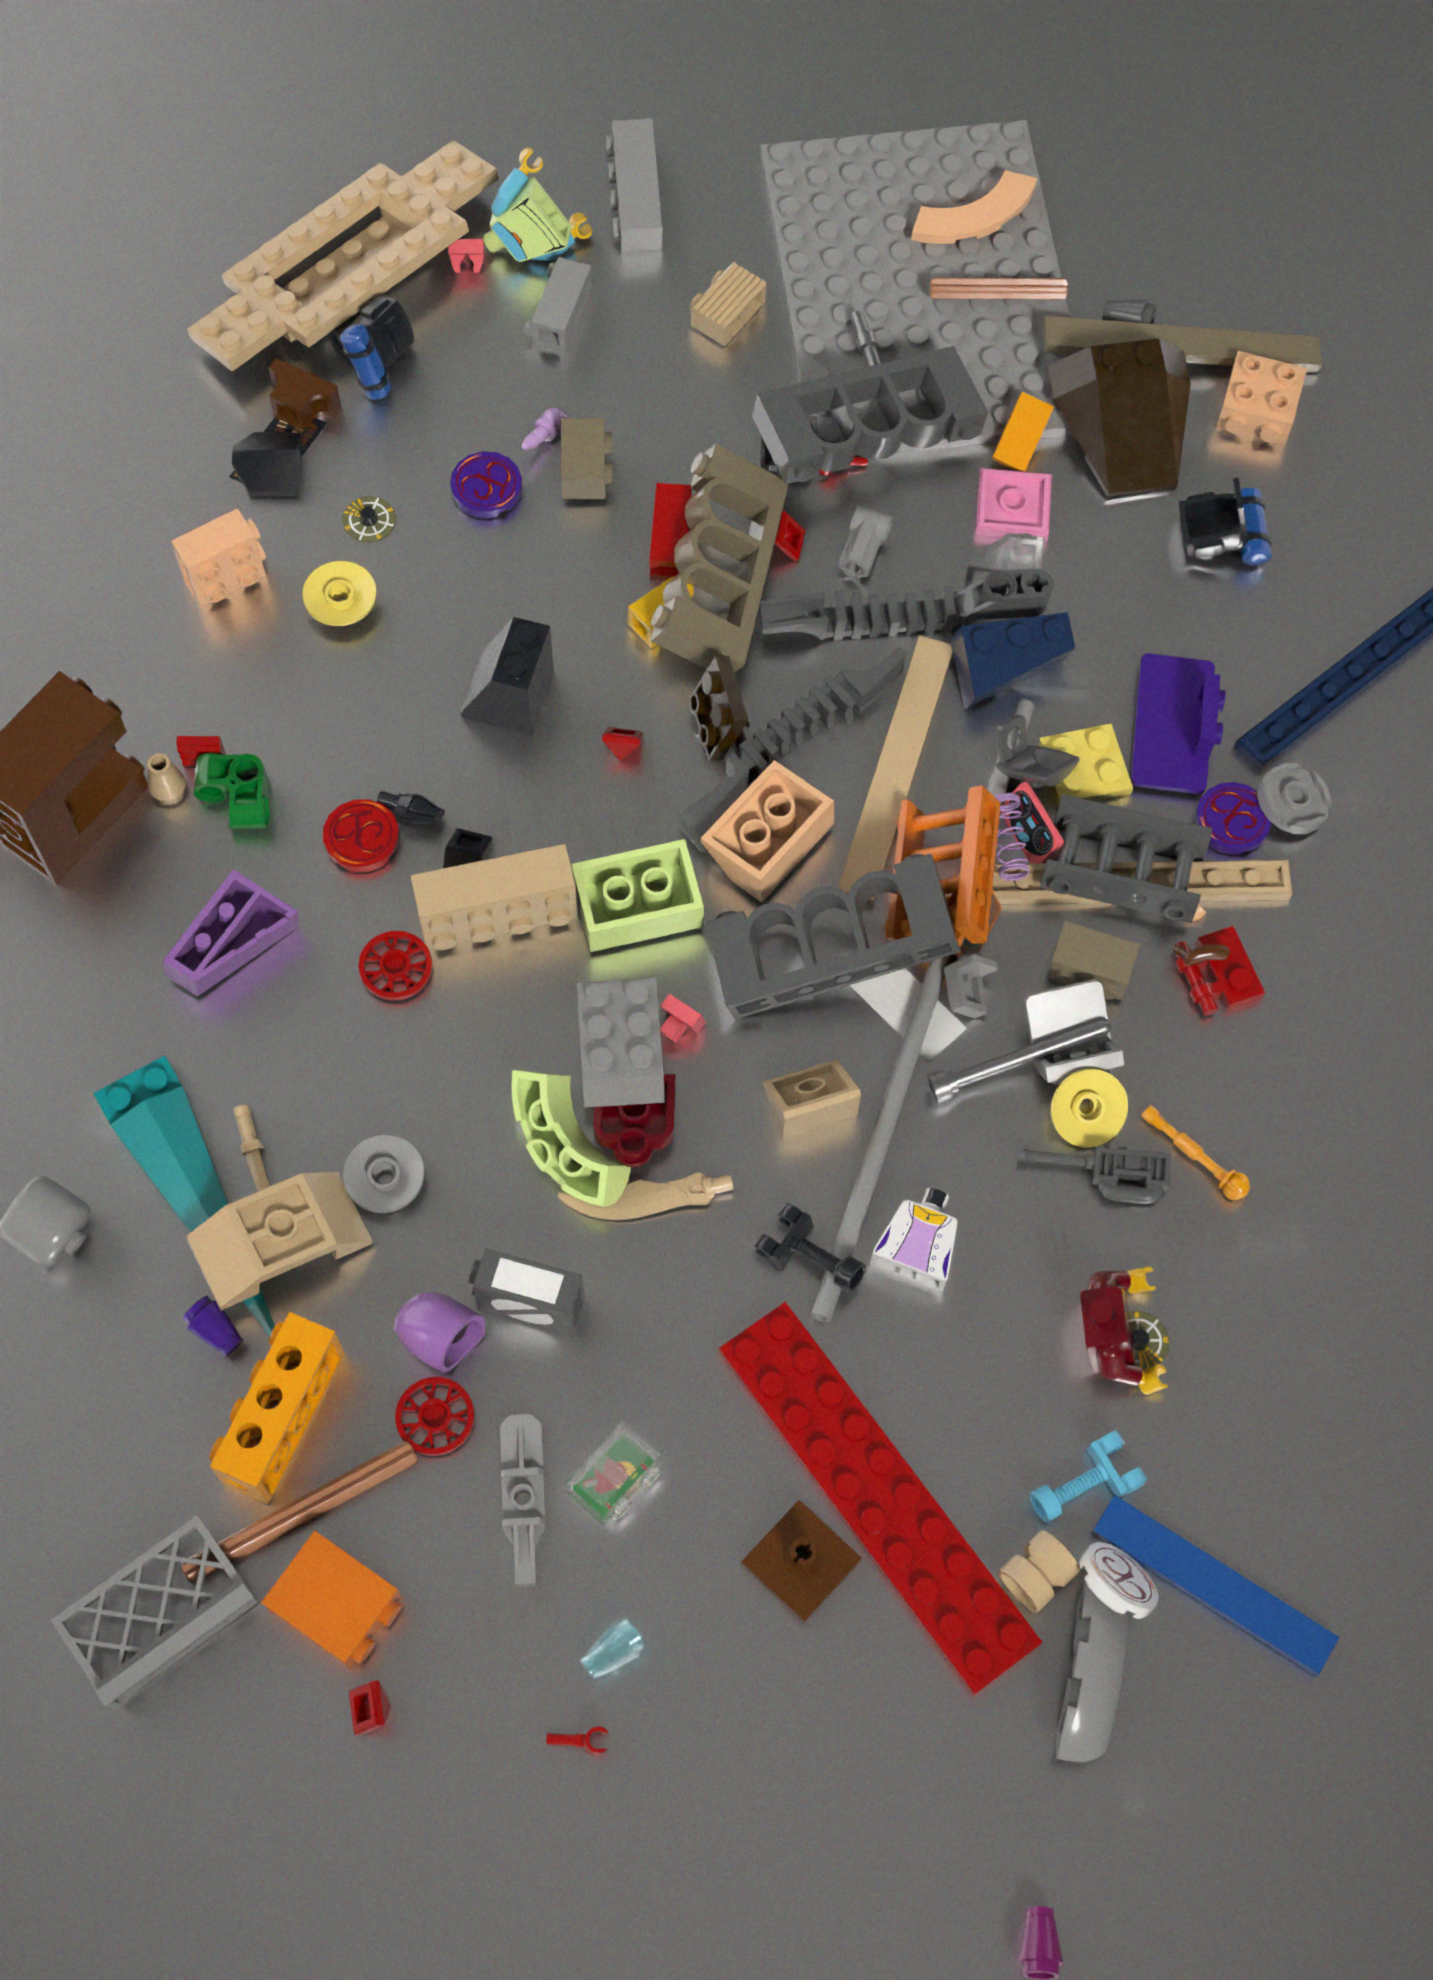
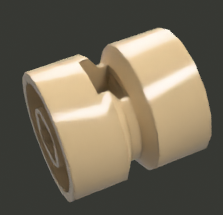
M1041 1530L1024 1547L1025 1557L1015 1555L998 1571L999 1578L1009 1592L1025 1608L1036 1614L1055 1596L1054 1586L1058 1588L1066 1586L1080 1572L1078 1563L1067 1548L1053 1535L1044 1530Z

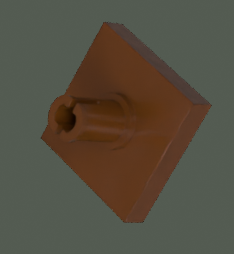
M798 1500L741 1561V1566L795 1617L805 1624L861 1562L862 1557L805 1504Z

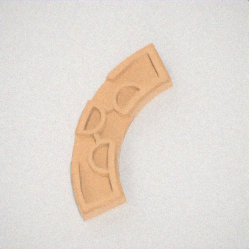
M1005 170L998 184L988 194L972 203L953 208L921 206L912 231L911 240L933 244H953L958 239L970 237L979 239L1001 229L1004 223L1014 216L1017 217L1023 211L1033 196L1038 178Z

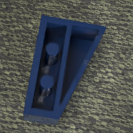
M1068 612L961 626L951 639V645L964 710L966 711L977 703L993 695L996 696L1007 688L1063 662L1075 649Z

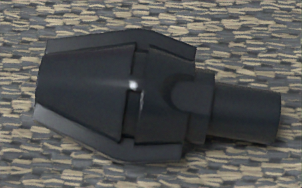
M381 791L377 797V802L383 804L388 809H392L394 814L412 824H438L445 814L444 809L436 806L419 794L399 793L395 795Z

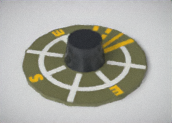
M373 496L361 497L351 502L344 510L342 517L343 527L347 534L359 542L368 543L382 540L388 536L395 527L396 522L394 508L388 501Z
M1141 1311L1129 1312L1135 1364L1144 1370L1162 1363L1169 1352L1170 1344L1166 1327L1158 1318L1150 1313Z

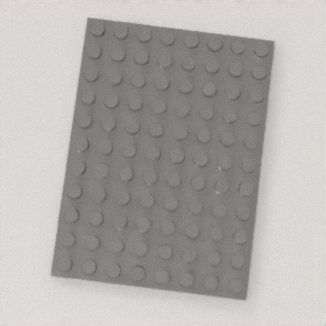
M1026 120L761 144L760 154L799 383L868 367L864 356L860 355L855 343L857 335L850 319V315L853 312L863 311L870 331H873L879 344L877 352L881 363L954 346L989 412L981 435L971 440L962 439L949 443L946 436H944L938 444L930 448H915L901 442L899 449L895 453L998 443L1021 392L1054 406L1041 438L1071 436L1067 420L1061 410L1057 411L1052 402L1046 368L1048 365L1072 354L1044 352L1043 321L1045 316L1070 318L1066 298L1063 300L932 299L929 294L930 280L933 277L1061 278ZM1005 170L1038 178L1033 196L1023 211L1017 217L1014 216L1004 223L1001 229L979 239L975 237L958 239L953 244H933L911 240L912 231L921 206L953 208L972 203L988 194L998 184ZM921 387L898 393L905 408L911 415L923 420L936 419ZM876 399L852 404L860 421L866 427L878 432L891 430ZM830 410L807 415L817 417L818 437L829 443H842L845 441Z

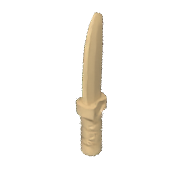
M243 1104L233 1109L236 1122L239 1125V1133L241 1134L242 1144L240 1148L242 1155L247 1158L255 1186L258 1191L270 1187L260 1154L264 1151L262 1140L258 1139L255 1132L249 1105Z

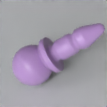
M559 408L546 410L542 417L535 422V429L526 436L522 449L535 448L543 441L550 442L556 436H560L561 418H568L567 414Z

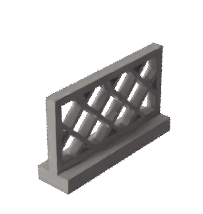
M197 1514L50 1621L95 1688V1693L104 1707L113 1709L259 1601L245 1584L205 1523ZM197 1529L205 1541L202 1560L178 1557L181 1540ZM173 1546L171 1555L162 1554ZM210 1549L219 1563L208 1561ZM154 1559L170 1561L165 1586L141 1583L145 1565ZM177 1563L200 1566L195 1591L172 1588ZM207 1567L224 1569L233 1582L232 1585L219 1594L202 1592ZM136 1572L134 1582L124 1581ZM117 1585L133 1588L128 1613L105 1610L108 1592ZM140 1589L163 1592L158 1618L135 1614ZM170 1593L194 1597L191 1614L182 1621L165 1619ZM201 1598L211 1599L199 1608ZM99 1599L97 1609L88 1607ZM80 1612L96 1614L91 1640L74 1638L65 1623ZM103 1615L126 1619L121 1645L98 1641ZM134 1620L157 1623L154 1641L145 1648L128 1646ZM164 1624L174 1626L162 1635ZM79 1644L89 1646L87 1657ZM96 1647L120 1650L116 1669L101 1679L93 1667ZM127 1651L137 1653L125 1662Z

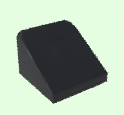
M456 828L445 847L443 869L486 860L493 837Z

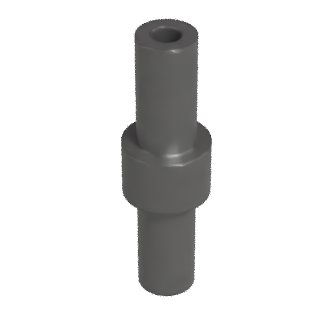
M863 311L853 312L850 315V319L857 335L855 343L859 354L864 356L867 366L881 364L877 352L879 344L875 333L870 331Z

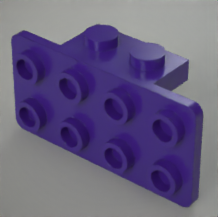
M1146 653L1141 657L1131 767V783L1134 786L1192 794H1202L1205 792L1208 779L1209 757L1214 745H1220L1222 740L1223 723L1217 722L1218 712L1222 713L1226 695L1225 690H1220V675L1215 674V665L1211 661Z

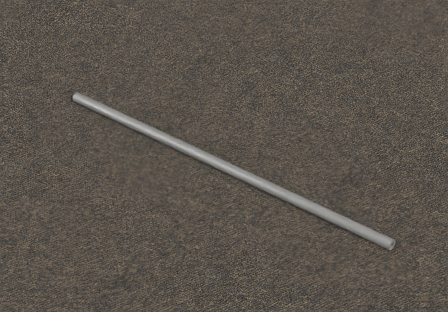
M1018 699L1012 717L1018 714L1023 715L1027 731L1035 705L1030 700ZM1015 727L1009 732L1007 738L1008 747L1013 749V751L1017 739ZM995 765L987 790L993 796L1006 793L1011 777L1001 773ZM952 955L929 961L832 1251V1255L840 1260L853 1255L945 978L944 967L949 965ZM827 1270L825 1271L811 1313L812 1317L823 1322L831 1321L841 1288L834 1284L835 1275Z

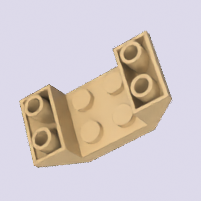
M338 1171L301 1173L225 1205L186 1236L220 1311L259 1294L261 1282L331 1252L334 1259L337 1260L373 1243L352 1199L346 1191Z

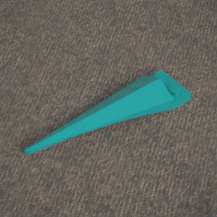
M165 1055L93 1093L113 1131L190 1232L194 1231L225 1205H228L186 1092ZM259 1287V1294L244 1300L243 1303L270 1337L275 1325Z

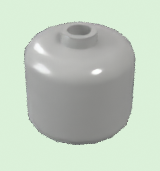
M38 1176L23 1188L0 1222V1240L37 1266L43 1268L52 1267L66 1253L72 1256L85 1240L86 1235L82 1231L89 1220V1205L46 1176Z

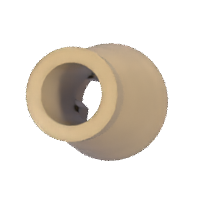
M163 753L152 755L147 761L149 793L154 798L164 802L176 800L185 789L186 781L184 775L170 761L167 755Z

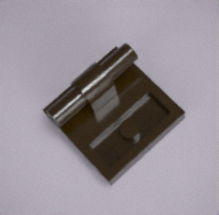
M715 656L689 699L691 713L695 715L699 727V741L705 747L709 761L723 760L734 742H736L738 752L739 744L745 740H748L749 743L751 742L747 730L750 726L730 657Z

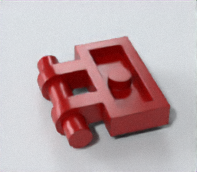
M1234 926L1200 936L1195 943L1197 948L1204 945H1226L1230 951V955L1226 960H1207L1194 966H1188L1184 963V958L1176 955L1177 960L1175 964L1179 972L1185 974L1191 987L1189 994L1194 1004H1199L1204 1016L1218 1011L1214 1000L1221 997L1226 1010H1230L1260 1000L1265 994L1264 988ZM1187 941L1178 942L1172 947L1180 945L1187 952H1191ZM1201 968H1207L1213 983H1206L1200 971Z

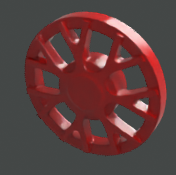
M388 931L375 936L365 945L359 957L358 969L364 986L373 995L385 1000L397 1001L416 995L426 986L432 973V958L428 947L416 935L405 931ZM394 939L392 944L388 940ZM398 939L409 941L406 952L396 949ZM384 942L389 950L380 956L374 948ZM413 944H415L416 946H418V947L412 949ZM422 951L425 960L411 964L410 957ZM366 962H378L380 970L365 971ZM411 971L423 974L418 982L408 978ZM383 976L388 982L382 989H379L373 983ZM403 980L406 990L394 992V982Z
M428 1377L413 1383L404 1391L396 1406L395 1423L403 1442L408 1441L415 1452L427 1456L445 1455L459 1448L469 1437L474 1425V1407L469 1394L455 1381L444 1377ZM432 1385L431 1391L428 1392L425 1387ZM436 1385L449 1387L445 1401L434 1398ZM419 1389H422L428 1400L419 1407L411 1396ZM453 1390L459 1393L455 1396H451ZM463 1398L467 1408L452 1414L449 1405ZM407 1401L412 1404L411 1407H405ZM403 1412H417L419 1422L403 1424ZM468 1413L467 1419L461 1417ZM452 1420L466 1424L460 1435L448 1429ZM405 1428H411L408 1434H406ZM422 1428L428 1435L419 1445L410 1438L418 1429ZM444 1432L448 1445L435 1448L434 1434ZM451 1437L456 1438V1440H454V1441L451 1443V1440H450ZM430 1443L431 1448L425 1447L426 1444Z

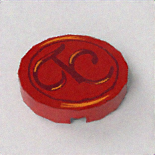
M354 799L339 805L329 814L323 826V844L329 858L335 864L343 866L345 870L354 873L371 872L383 867L390 861L389 857L393 855L394 851L396 853L399 846V826L393 813L383 804L370 799Z

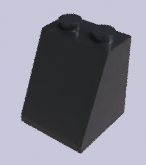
M513 617L481 654L460 713L461 717L533 734L554 674L549 625Z

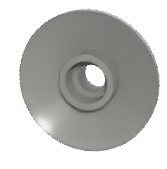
M376 1135L363 1140L349 1153L343 1168V1182L350 1198L363 1209L376 1213L393 1212L407 1206L420 1192L425 1177L423 1160L418 1150L407 1140L394 1135ZM389 1173L393 1178L389 1183L382 1184L378 1182L380 1175Z

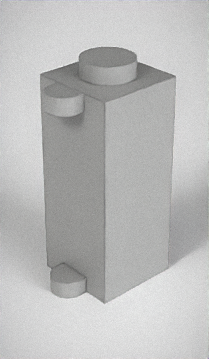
M558 257L556 263L552 262L548 266L547 272L550 278L532 321L525 322L522 332L532 337L533 344L566 353L592 290V266L578 260Z

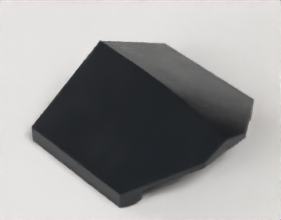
M253 432L233 446L232 466L249 496L298 497L303 433Z

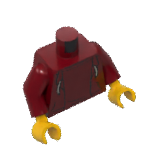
M1147 1266L1128 1271L1096 1272L1089 1278L1088 1290L1080 1291L1085 1344L1094 1373H1100L1105 1379L1131 1386L1138 1385L1140 1390L1148 1395L1168 1388V1385L1163 1384L1158 1377L1166 1373V1368L1163 1365L1157 1364L1142 1370L1140 1366L1135 1364L1126 1291L1128 1290L1131 1294L1155 1290L1156 1286H1149L1145 1276L1146 1273L1153 1272L1152 1267Z

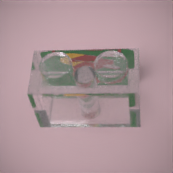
M622 1421L565 1482L566 1492L603 1526L611 1518L616 1522L631 1507L633 1502L629 1498L639 1487L646 1490L661 1473V1470L658 1468L661 1464V1454Z

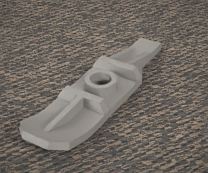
M532 1413L509 1414L500 1425L502 1528L514 1547L515 1585L536 1584L535 1547L545 1530L542 1423ZM520 1490H527L531 1494L530 1501L525 1505H520L515 1501V1495Z

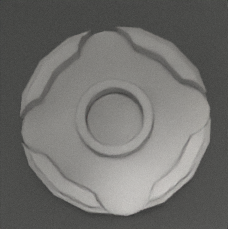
M1282 762L1271 767L1259 782L1257 797L1260 808L1267 819L1279 829L1292 834H1308L1318 829L1328 818V812L1332 807L1329 788L1316 772L1312 771L1310 773L1302 769L1304 765L1296 762Z

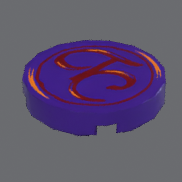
M482 451L468 455L458 462L451 474L450 488L453 499L464 513L476 518L490 519L498 517L499 513L505 510L508 512L516 506L521 498L522 477L518 466L509 457L497 452Z
M1237 782L1220 783L1208 789L1200 798L1194 816L1196 825L1212 828L1208 846L1217 852L1228 855H1240L1242 852L1253 851L1259 848L1267 838L1272 823L1260 808L1257 791L1248 785Z

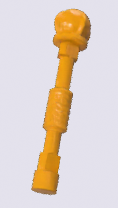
M1150 1105L1143 1112L1141 1117L1145 1121L1162 1130L1173 1139V1144L1193 1161L1198 1160L1221 1181L1218 1187L1220 1189L1223 1188V1193L1228 1199L1239 1200L1247 1196L1250 1190V1183L1245 1174L1237 1172L1235 1169L1228 1172L1223 1167H1220L1203 1152L1204 1148L1198 1145L1185 1132L1180 1133L1168 1123L1169 1121L1161 1116V1112L1154 1106Z

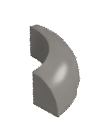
M1085 1579L1077 1606L1073 1645L1075 1655L1072 1677L1077 1678V1680L1068 1679L1057 1729L1056 1759L1074 1762L1095 1760L1106 1752L1120 1694L1128 1626V1611L1124 1615L1113 1611L1091 1591Z

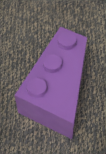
M233 869L164 958L165 976L198 997L298 928L299 912Z

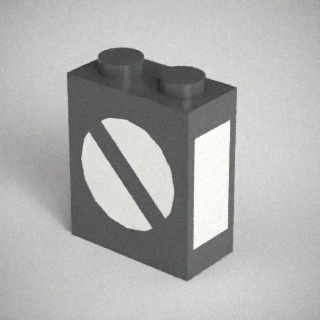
M485 1248L482 1260L475 1259L469 1275V1284H473L472 1296H475L478 1311L573 1337L585 1300L583 1277L581 1274Z

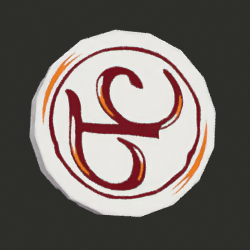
M1096 1542L1091 1544L1082 1554L1079 1565L1080 1569H1086L1088 1573L1084 1577L1088 1587L1113 1611L1123 1615L1130 1611L1133 1613V1618L1141 1619L1148 1616L1157 1606L1159 1596L1149 1574L1123 1550L1111 1544Z

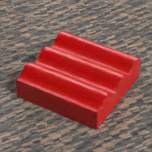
M177 736V752L180 755V759H182L183 766H196V758L202 754L226 755L220 736Z

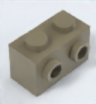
M561 418L562 499H606V484H613L612 462H605V454H612V432H605L604 418Z
M1065 921L1047 977L1055 979L1062 986L1095 979L1102 984L1105 999L1111 1000L1115 998L1122 1001L1129 984L1140 944Z

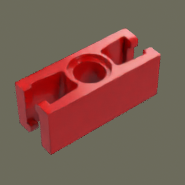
M656 483L649 557L650 580L666 581L680 573L674 560V548L679 539L690 531L685 518V506L690 497H692L691 485Z

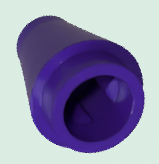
M207 1295L199 1299L182 1317L188 1324L186 1327L188 1331L218 1352H221L225 1357L232 1354L244 1341L225 1311H220L216 1300L212 1301Z

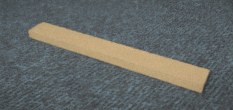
M923 636L918 637L838 885V889L843 890L846 894H849L851 886L859 877L872 871L885 870L897 832V818L900 816L901 800H905L908 797L953 655L951 644ZM876 895L871 897L866 904L873 906Z
M1177 861L1153 862L1149 883L1172 888ZM1193 861L1188 892L1201 894L1200 901L1290 900L1292 886L1289 861ZM1114 862L1111 874L1134 879L1137 862ZM1046 863L1025 864L1029 867V874L1025 878L1016 881L1001 879L998 869L1003 864H995L992 889L1000 905L1103 903L1069 894H1058L1052 890L1040 888ZM1097 863L1073 864L1093 870L1097 868ZM1011 869V870H1007V871H1005V872H1003V873H1006V874H1016V873H1021V872H1023V871H1025V870H1024V869Z

